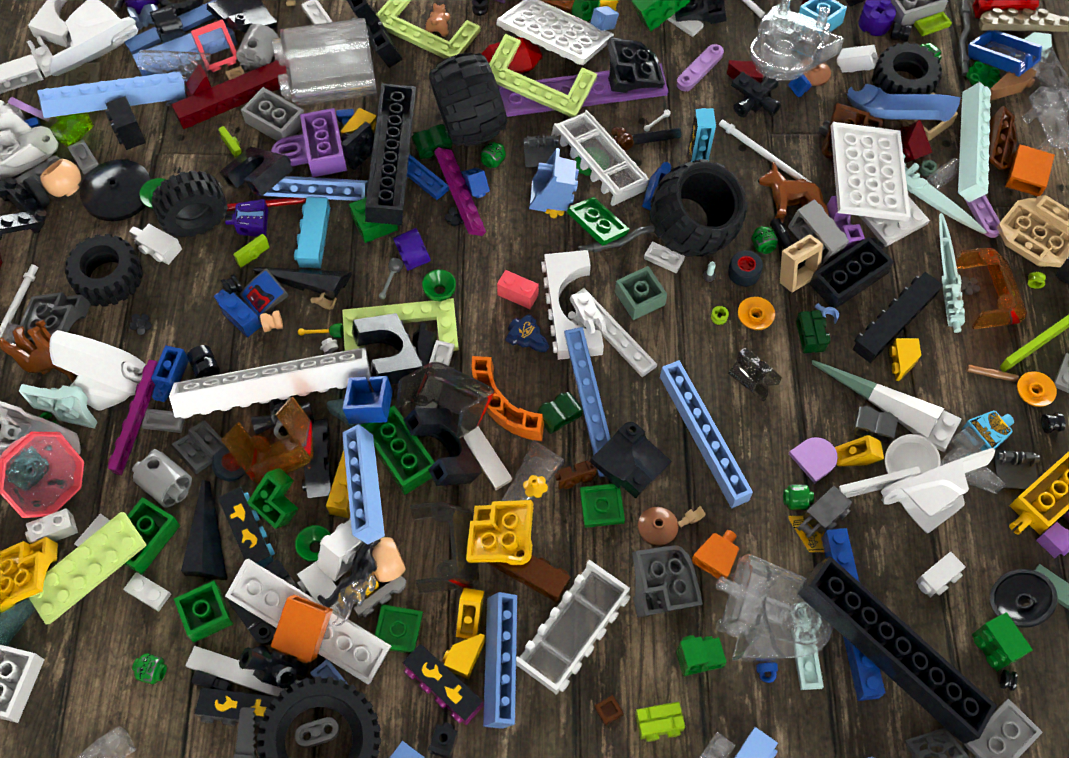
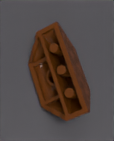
M1002 106L990 119L989 163L999 170L1011 168L1017 144L1016 127L1014 124L1015 115L1005 106Z

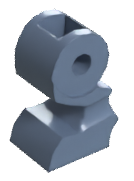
M144 5L140 14H137L134 8L127 7L128 16L136 21L138 30L148 27L149 23L154 24L150 12L158 9L156 5Z

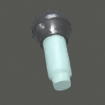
M711 261L708 264L707 270L703 273L704 280L708 282L713 281L716 277L714 272L715 262Z

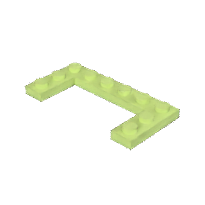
M388 0L377 13L387 32L444 59L463 53L481 31V26L466 20L450 41L438 37L398 18L412 0Z
M505 34L489 63L497 85L567 116H577L597 78V73L582 67L570 92L566 95L507 69L521 44V40Z
M453 298L443 301L432 300L342 310L345 351L364 347V345L357 346L353 338V320L397 313L403 323L437 320L439 341L454 344V351H459Z

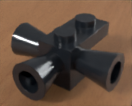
M744 72L739 74L731 84L732 87L744 94V99L733 106L736 114L745 118L750 110L756 113L763 107L773 117L782 105V102L768 97L769 92L779 85L777 78L772 74H766L761 83H759Z
M279 398L271 400V415L251 417L256 435L274 427L275 436L281 440L289 439L293 436L294 432H297L295 421L314 420L309 401L291 410L289 398L285 400H280Z
M258 646L254 649L247 647L243 650L239 659V667L241 669L255 670L253 675L261 682L282 689H287L291 684L295 683L297 674L305 677L309 670L302 662L296 660L295 656L287 658L284 653L277 650L270 652L266 646Z

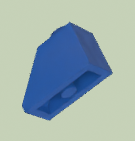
M475 167L461 172L471 196L480 198L485 196V193L490 192L485 172L482 169Z

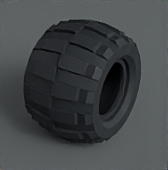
M473 53L457 54L444 59L436 65V68L430 70V84L452 143L457 146L462 144L465 146L478 145L496 137L501 130L506 128L507 116L502 97L491 67L484 55L481 53L474 55Z
M700 159L688 163L685 162L673 168L660 180L651 199L650 221L654 224V232L658 239L661 238L666 244L665 246L671 251L676 250L681 255L687 257H702L714 254L718 250L725 248L737 237L744 224L747 212L746 193L743 186L739 184L736 175L732 171L729 172L722 164L717 162L710 163L708 160ZM681 199L695 201L703 208L707 217V226L697 223L687 214Z

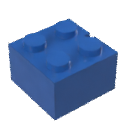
M387 376L370 377L369 380L374 392H372L366 377L349 378L342 408L349 424L388 421L393 390Z

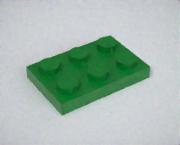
M594 196L568 207L567 213L602 246L627 235L629 232V228Z

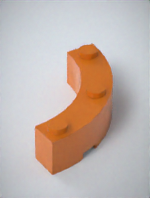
M472 356V375L483 407L487 401L486 397L493 393L486 409L489 416L501 427L517 436L542 441L544 430L543 414L529 412L521 408L518 409L509 403L495 385L492 358Z

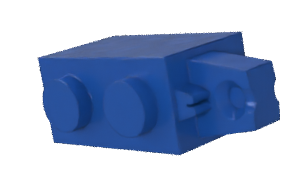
M222 289L214 295L223 315L247 338L262 326L257 314L234 293L229 294Z
M165 345L151 377L155 384L152 394L154 400L165 402L170 395L173 384L181 381L189 362L184 349Z

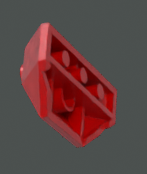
M517 37L516 39L521 40V44L507 69L516 73L533 70L539 60L542 59L540 49L537 44H533L525 38ZM501 42L489 45L481 53L485 56L488 63H490Z

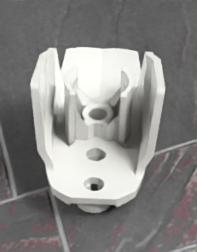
M86 0L66 20L65 23L72 39L71 47L50 58L49 72L53 76H59L114 50L138 33L136 21L131 17L118 18L100 0Z
M9 109L0 114V179L12 178L42 163L57 151L59 143L51 130L44 126L31 128L21 117Z
M59 330L52 334L49 346L52 363L78 375L71 386L75 385L83 389L82 392L88 397L87 405L100 411L125 401L131 395H136V386L141 382L142 371L145 363L119 348Z
M0 401V456L11 443L26 436L29 432H60L78 454L81 453L77 433L44 418L25 412L20 407ZM49 443L45 444L46 447H52ZM32 445L24 446L9 460L13 462L47 464L45 459Z
M990 448L939 466L918 476H911L889 485L881 490L883 495L882 502L884 504L900 502L924 532L930 533L964 506L963 494L969 490L965 473L988 465L994 456L995 450Z

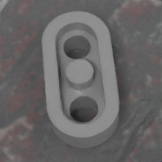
M331 717L303 724L297 728L295 740L304 748L332 741L339 734V724ZM329 726L332 727V732L326 734L325 729ZM306 733L311 734V738L309 740H304V735Z

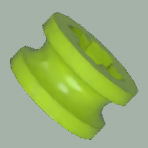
M1041 272L1030 273L1028 275V286L1035 289L1044 287L1046 275Z
M716 306L712 310V322L717 325L726 323L729 315L728 310L723 306ZM718 313L722 314L721 318L717 317Z

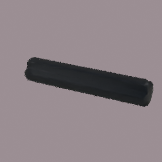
M680 128L632 134L634 145L681 138L682 135Z

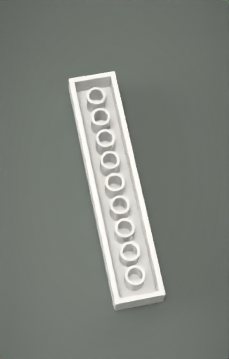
M366 347L176 382L173 384L169 395L175 418L181 417L185 419L193 416V414L201 413V415H206L219 409L227 411L235 406L248 407L256 402L264 404L277 398L285 400L293 395L306 396L310 392H326L330 388L335 387L343 389L347 387L349 378L366 377L370 381L371 375Z

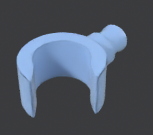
M817 303L815 308L821 311L822 317L826 318V314H831L836 324L839 318L838 310L833 307L825 308Z

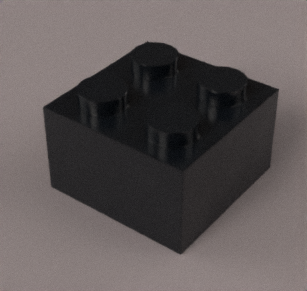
M126 96L105 103L108 111H105L109 121L113 120L110 123L114 133H118L116 137L119 144H124L126 150L145 144L146 141Z

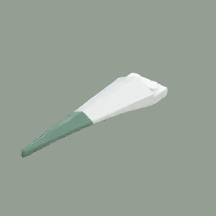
M812 360V364L840 381L882 411L892 413L898 417V422L910 432L929 439L938 450L945 452L962 420L961 418L944 411L942 407Z

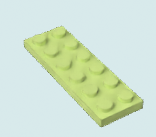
M120 512L51 568L45 575L43 591L28 598L44 623L51 624L147 545L125 512Z

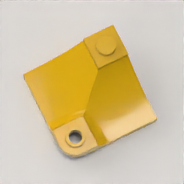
M532 500L494 501L492 505L474 506L473 521H470L467 562H506L510 565H523L527 563L532 556ZM520 553H525L524 556L519 557Z
M45 537L31 544L22 541L0 551L1 613L14 610L15 603L43 591L48 567L51 563L57 561L58 543Z

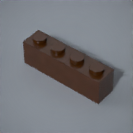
M520 553L519 557L524 556L525 553ZM532 555L531 559L523 565H510L506 562H486L558 603L570 583V576L567 571L559 567L557 569L550 565L549 561L541 557L538 559Z

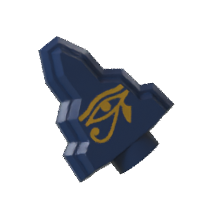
M530 314L524 316L521 320L515 318L508 327L510 332L505 339L506 342L511 345L518 344L523 348L531 347L535 351L544 353L549 349L546 338L540 334V328L536 325V319Z

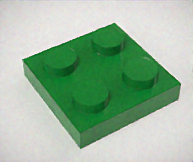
M614 484L580 487L584 528L625 524L620 487L617 488Z
M382 605L375 636L391 645L390 651L411 654L417 646L423 611Z

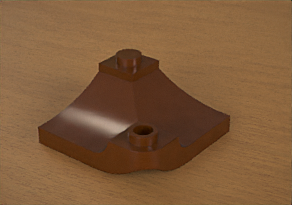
M839 103L835 104L828 133L823 141L822 154L826 158L833 160L831 125L833 122L882 128L883 119L870 116L869 112ZM828 147L832 149V153L828 151Z

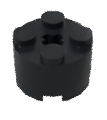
M173 4L150 12L152 22L155 24L157 34L162 43L185 35L182 29L183 24L181 19L175 15L177 13Z

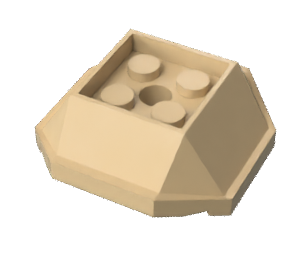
M1046 195L1018 200L997 226L1004 245L1038 267H1061L1069 257V209Z

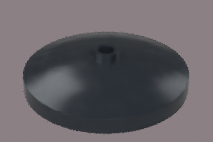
M123 159L107 161L98 165L86 175L80 187V198L85 209L97 219L111 222L126 220L135 216L146 207L141 201L140 190L151 178L147 170L134 161Z

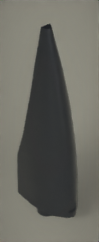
M420 323L419 330L413 333L411 344L415 346L417 356L425 366L430 362L437 336L426 330V323ZM420 380L411 381L410 403H413L417 397L414 394Z

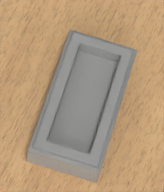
M147 409L142 422V428L181 433L185 419L181 417L175 418L173 411Z

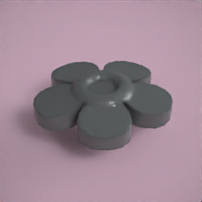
M966 276L962 277L961 291L965 290L966 295L979 292L980 286L976 285L978 280L974 277L970 280Z

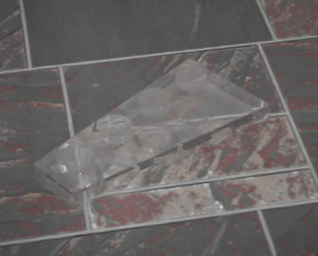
M140 50L137 68L157 74L180 71L183 80L188 81L196 67L201 64L208 77L211 53Z
M533 440L528 454L526 453L523 459V464L517 470L514 476L515 479L507 489L502 501H533L535 497H528L525 494L523 483L531 475H536L537 477L543 476L547 484L553 478L554 473H557V470L565 464L564 459Z

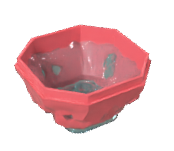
M29 432L26 436L11 443L0 456V494L22 518L45 517L53 514L81 489L84 460L60 432Z

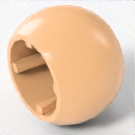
M59 159L43 171L40 175V181L43 188L49 194L55 197L70 196L79 189L78 184L81 181V173L73 162L67 159Z
M382 537L380 538L381 541L372 550V556L377 563V570L373 571L371 576L375 575L378 582L389 583L402 576L406 567L393 538Z

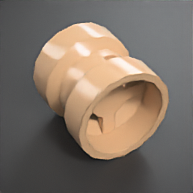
M279 310L273 311L272 315L267 313L260 314L264 332H269L274 328L277 330L283 329Z

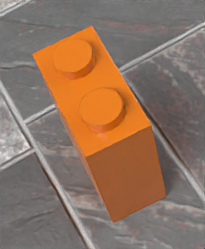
M1020 144L1013 156L1005 187L1041 196L1047 187L1055 155Z
M297 595L288 597L271 647L285 655L295 656L296 660L308 663L317 658L333 609Z

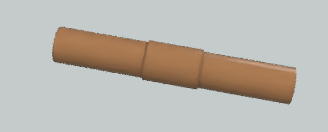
M968 365L966 372L1012 382H1018L1019 375L989 368Z

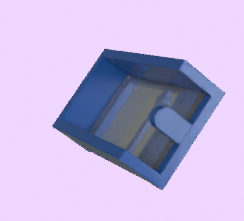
M997 30L986 31L968 46L969 59L973 58L1004 71H1010V73H1015V76L1018 77L1041 61L1042 45Z

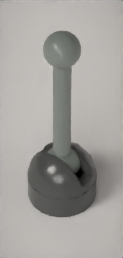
M390 258L388 268L391 272L383 291L379 294L380 299L386 298L385 293L394 273L400 272L403 268L404 263L398 258Z

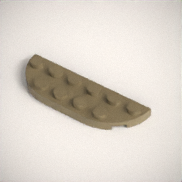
M993 8V10L981 15L979 28L981 30L1069 32V18L1048 13L1045 9L1034 11L1031 9L1016 10L1009 8L1008 10Z

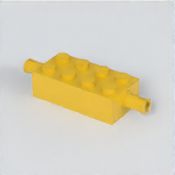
M1069 451L1009 505L1019 515L1009 525L1011 530L1019 526L1014 531L1015 534L1019 535L1030 525L1041 535L1069 510Z

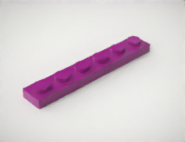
M438 147L435 150V155L468 234L483 236L486 233L485 227L452 150Z
M148 360L147 365L144 366L141 382L136 386V395L129 405L127 419L123 421L121 435L117 438L115 442L116 448L108 461V469L114 474L123 475L153 394L155 384L151 377L158 364L157 361Z

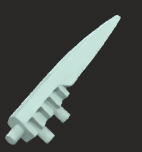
M904 163L908 192L913 193L954 220L982 234L987 233L981 225L957 204L930 185L927 180L920 178L918 172L915 174L920 168L917 163H914L909 169Z
M940 213V246L944 275L942 276V287L948 326L953 327L955 333L961 332V326L965 323L961 276L957 272L950 233L944 215Z

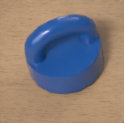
M769 662L756 665L757 673H759L760 679L763 682L770 683L776 679L778 663ZM764 672H771V676L765 677Z

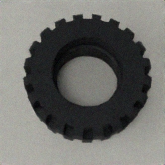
M909 42L894 44L893 47L886 48L880 54L873 71L872 85L881 88L887 94L935 93L942 77V66L939 64V59L934 57L935 54L932 51L929 52L924 46L920 47L916 43L909 44ZM896 72H908L914 75L917 79H906L898 75Z
M192 170L187 173L180 172L178 175H172L168 180L162 181L161 186H157L155 193H153L152 207L160 227L165 232L173 236L194 237L197 234H204L207 230H212L215 225L221 222L227 211V201L217 179L203 171L196 172Z
M98 234L93 238H86L82 243L79 242L76 248L70 251V257H67L64 270L69 284L77 295H83L93 306H99L100 304L104 307L109 306V304H119L118 302L121 300L125 301L128 299L127 296L134 294L135 288L139 287L140 279L143 277L142 264L133 247L128 241L123 240L119 236L113 237L111 234H105V236ZM108 262L118 263L117 268L110 275L98 279L90 278L92 272L98 266Z

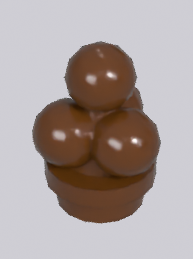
M618 126L612 128L611 133L616 143L623 150H629L634 145L633 136L627 133L624 128Z

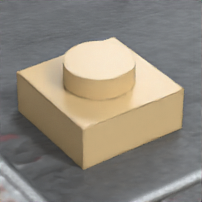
M241 66L225 72L228 80L245 74Z

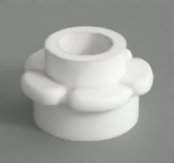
M327 338L321 342L320 350H323L325 354L338 349L337 340Z

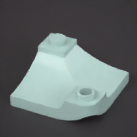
M25 384L21 385L19 392L33 408L52 412L59 421L95 429L97 420L87 408L88 397L82 392V388L75 385L71 387L62 385L60 389H47Z

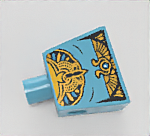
M991 411L968 420L962 430L980 451L990 448L996 450L1013 432L1009 426L1014 424V419L1009 414L1001 417L997 411Z

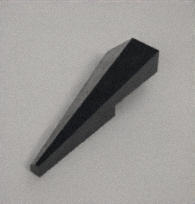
M255 267L253 269L254 274L258 275L267 268L279 283L302 291L308 289L319 294L325 293V296L333 299L337 297L341 288H345L352 276V272L269 267Z
M202 480L181 572L185 576L206 577L209 580H227L228 576L225 569L211 483Z

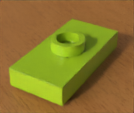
M943 11L915 21L914 26L921 36H925L950 27L952 22Z
M224 126L220 127L219 133L222 141L233 156L237 158L242 154L237 138L235 136L232 137Z
M261 234L233 255L237 265L242 268L253 259L258 258L270 246L266 236Z

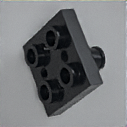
M366 121L352 134L345 132V135L343 134L341 137V145L347 162L353 170L361 165L373 152L374 134L371 125Z

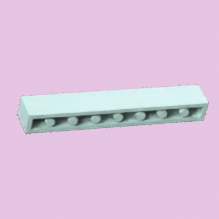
M981 82L962 92L958 193L968 202L987 194L989 184L991 91Z

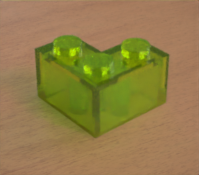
M84 112L56 116L57 122L50 128L57 141L68 147L78 142L94 125L88 113Z

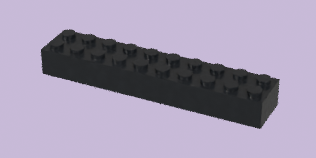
M381 84L365 206V222L402 225L416 87Z
M831 556L818 563L797 594L960 742L965 744L980 739L997 705Z

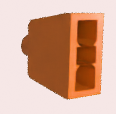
M726 530L722 537L717 533H713L693 555L692 563L725 583L739 550V547L733 544L737 535L731 530Z

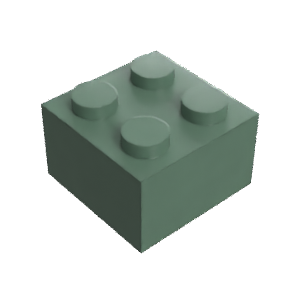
M649 266L616 281L615 294L633 320L665 306L667 293Z

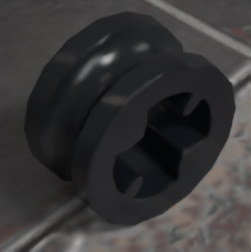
M1004 669L1000 678V687L1002 689L1008 687L1010 691H1014L1018 681L1017 672L1012 671L1009 673V670Z

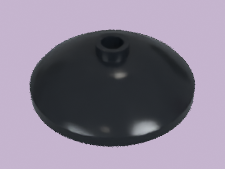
M1030 569L1013 570L1002 575L994 583L990 593V603L997 617L1007 612L1015 625L1021 628L1037 626L1048 620L1054 613L1058 602L1057 591L1051 580L1044 574ZM1024 603H1029L1028 606H1023Z

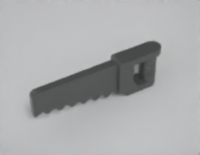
M242 707L240 709L236 753L233 758H257L254 752L256 749L254 746L256 743L254 739L256 736L254 733L256 721L253 719L256 716L254 713L256 708Z

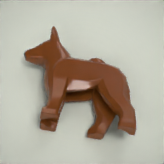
M774 161L772 162V170L758 179L760 185L771 188L773 200L777 208L775 218H780L782 223H784V217L787 214V206L801 204V207L814 199L829 216L821 189L815 183L807 182L805 179L787 180L778 171Z
M44 320L36 322V327L27 331L36 346L26 338L23 326L12 331L16 344H10L3 337L0 338V348L2 351L12 356L23 370L29 373L41 372L43 375L52 369H56L67 375L72 382L75 381L77 374L53 365L49 349L51 334L47 331Z

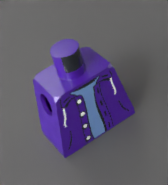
M265 199L237 203L235 214H225L226 225H235L239 235L258 237L264 234L267 237L268 206Z

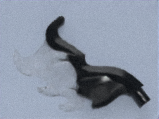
M381 539L370 544L363 543L355 554L350 575L341 580L329 598L325 599L322 595L318 596L317 599L323 606L333 607L337 610L338 618L332 623L334 626L342 625L348 620L352 607L356 602L357 606L361 607L365 599L367 587L373 592L376 586V579L371 573L377 570V563L372 556V550Z

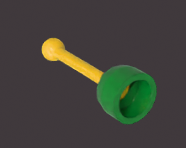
M335 323L329 329L304 330L300 328L298 335L329 333L334 338H343L344 331L342 323Z

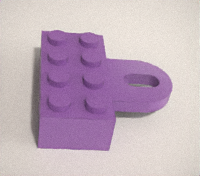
M334 108L300 114L303 134L280 139L273 145L271 152L278 154L296 150L295 152L282 155H286L290 159L291 166L308 163L312 178L347 171Z

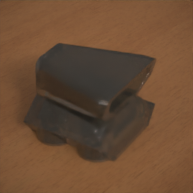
M746 348L738 352L737 361L728 372L732 378L763 402L768 396V386L779 385L782 379L773 368Z

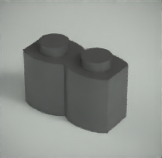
M869 406L860 407L856 412L852 433L861 437L870 435L882 443L890 444L895 437L898 417L890 412H878Z

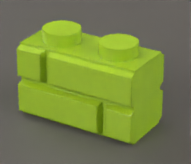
M679 701L637 709L635 712L640 739L646 738L647 742L659 740L660 735L667 734L668 738L680 736L681 731L685 729Z

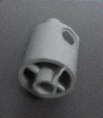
M263 24L250 25L236 52V57L242 69L252 71L271 63L280 44V39L277 33Z
M153 449L142 462H137L132 468L135 484L162 507H170L177 502H181L188 495L192 477L157 449Z

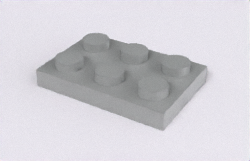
M1007 699L992 714L980 739L965 743L964 745L977 758H1019L1043 732L1013 702Z

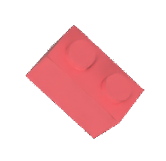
M505 270L497 283V295L531 309L539 295V284Z

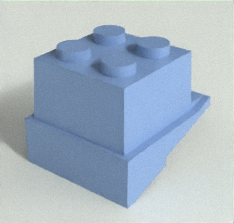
M559 148L555 149L546 164L540 162L538 164V171L532 178L529 209L546 212V209L567 211L569 204H573L574 194L572 193L577 190L578 181L576 180L579 169H576V161L559 157Z

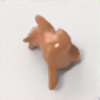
M433 4V12H431L430 18L426 22L425 29L432 34L433 32H439L442 37L449 34L447 22L450 20V14L446 13L444 4Z

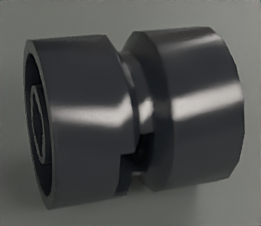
M200 345L187 353L188 361L191 367H193L192 370L197 379L220 373V368L209 346Z

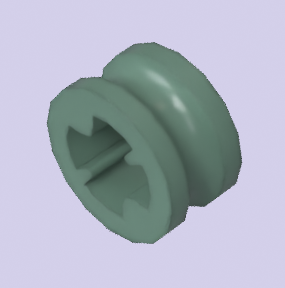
M932 160L923 161L919 169L920 174L923 177H932L937 170V164Z

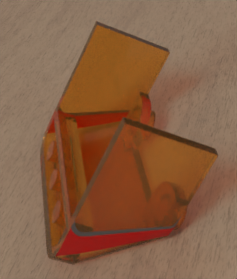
M993 248L960 251L955 259L957 269L987 265L999 296L997 300L998 309L982 311L972 325V328L979 329L1021 323L1025 319L1027 311L1007 260Z
M293 396L275 414L292 436L291 438L270 444L262 435L250 437L241 423L237 422L221 439L255 483L259 484L266 472L281 468L287 474L309 464L313 459L312 423Z

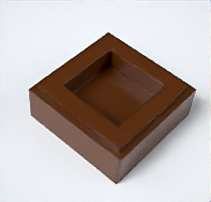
M613 695L594 705L605 726L624 715Z

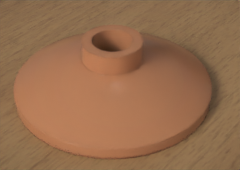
M818 59L803 61L797 70V73L802 72L811 86L823 85L829 81L831 76L829 66Z
M652 507L641 514L638 521V531L647 543L663 546L673 541L676 537L678 521L675 515L668 509ZM655 522H662V526H657Z

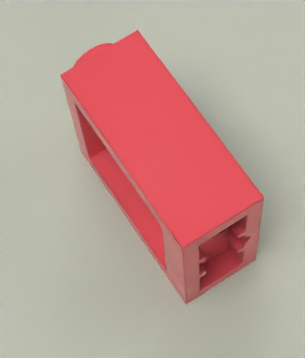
M223 19L190 31L206 70L215 72L221 69V65L227 64V66H231L237 63V51ZM221 28L233 56L210 64L198 36Z

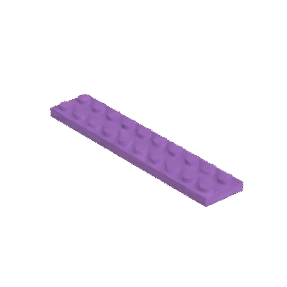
M660 64L665 82L663 88H640L630 90L627 93L611 91L608 79L610 70L594 72L597 73V78L582 107L668 95L662 65ZM578 75L534 81L568 95ZM498 85L507 117L554 111L552 108Z

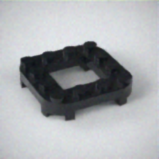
M11 177L0 179V197L4 201H11L21 211L20 213L0 216V240L2 239V234L31 229L34 234L39 233L45 224L46 211L24 187L17 183L16 179Z

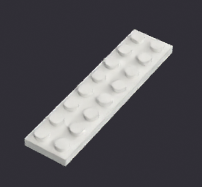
M250 559L244 561L225 597L276 628L288 597L297 595L322 605L319 601ZM332 611L318 654L369 685L391 645L337 612Z

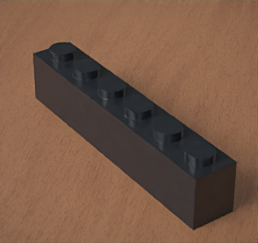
M924 272L920 277L917 275L910 283L911 286L909 288L906 286L901 291L899 299L894 298L888 305L889 309L887 311L882 310L877 316L878 320L870 322L865 329L866 332L864 334L860 333L855 338L854 342L856 344L853 351L871 364L937 296L943 286L942 283L927 272Z

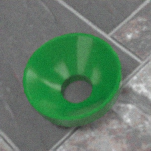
M437 269L426 274L422 281V288L425 295L431 300L443 301L454 294L456 281L450 272ZM437 287L445 288L442 294H437L434 290Z
M319 525L304 528L297 535L295 541L298 555L307 562H316L319 552H312L310 547L315 542L320 543L326 535L330 536V532Z

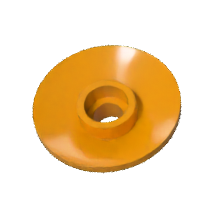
M749 297L739 305L738 317L744 326L753 330H763L773 323L775 309L764 298Z
M1027 372L1017 382L1018 394L1026 403L1032 406L1044 407L1051 404L1056 398L1057 389L1050 377L1041 372Z

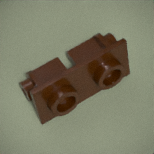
M586 460L574 465L576 472H573L570 466L557 470L554 476L556 481H558V489H570L582 481L586 483L596 477L597 469Z

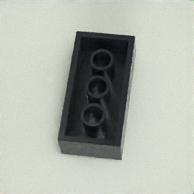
M867 237L814 272L809 285L830 307L836 309L887 275L894 261L870 237Z

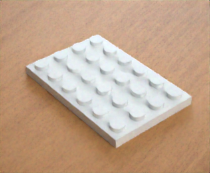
M523 0L499 17L496 24L502 27V29L516 34L518 37L525 38L533 44H538L546 50L553 51L579 65H584L607 45L610 37H614L613 33L606 30L601 31L589 22L541 0Z
M833 122L831 125L838 213L908 221L911 216L901 132L899 130Z

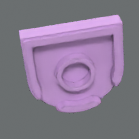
M13 97L8 99L7 103L49 122L50 117L44 118L42 111Z
M809 438L789 452L792 459L814 484L829 474L837 463L836 449L829 441L822 438Z

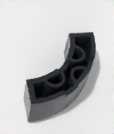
M328 418L310 420L312 423L311 453L309 456L303 447L305 479H302L303 491H307V498L329 496L333 483L330 461L326 462V459H329L330 451ZM309 420L304 421L303 428H300V438L303 440V445L306 442Z

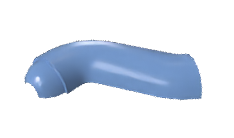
M865 84L861 91H854L850 87L847 94L848 100L855 109L869 112L870 116L888 120H940L945 122L954 116L960 103V97L950 95L887 94L881 88L870 84Z

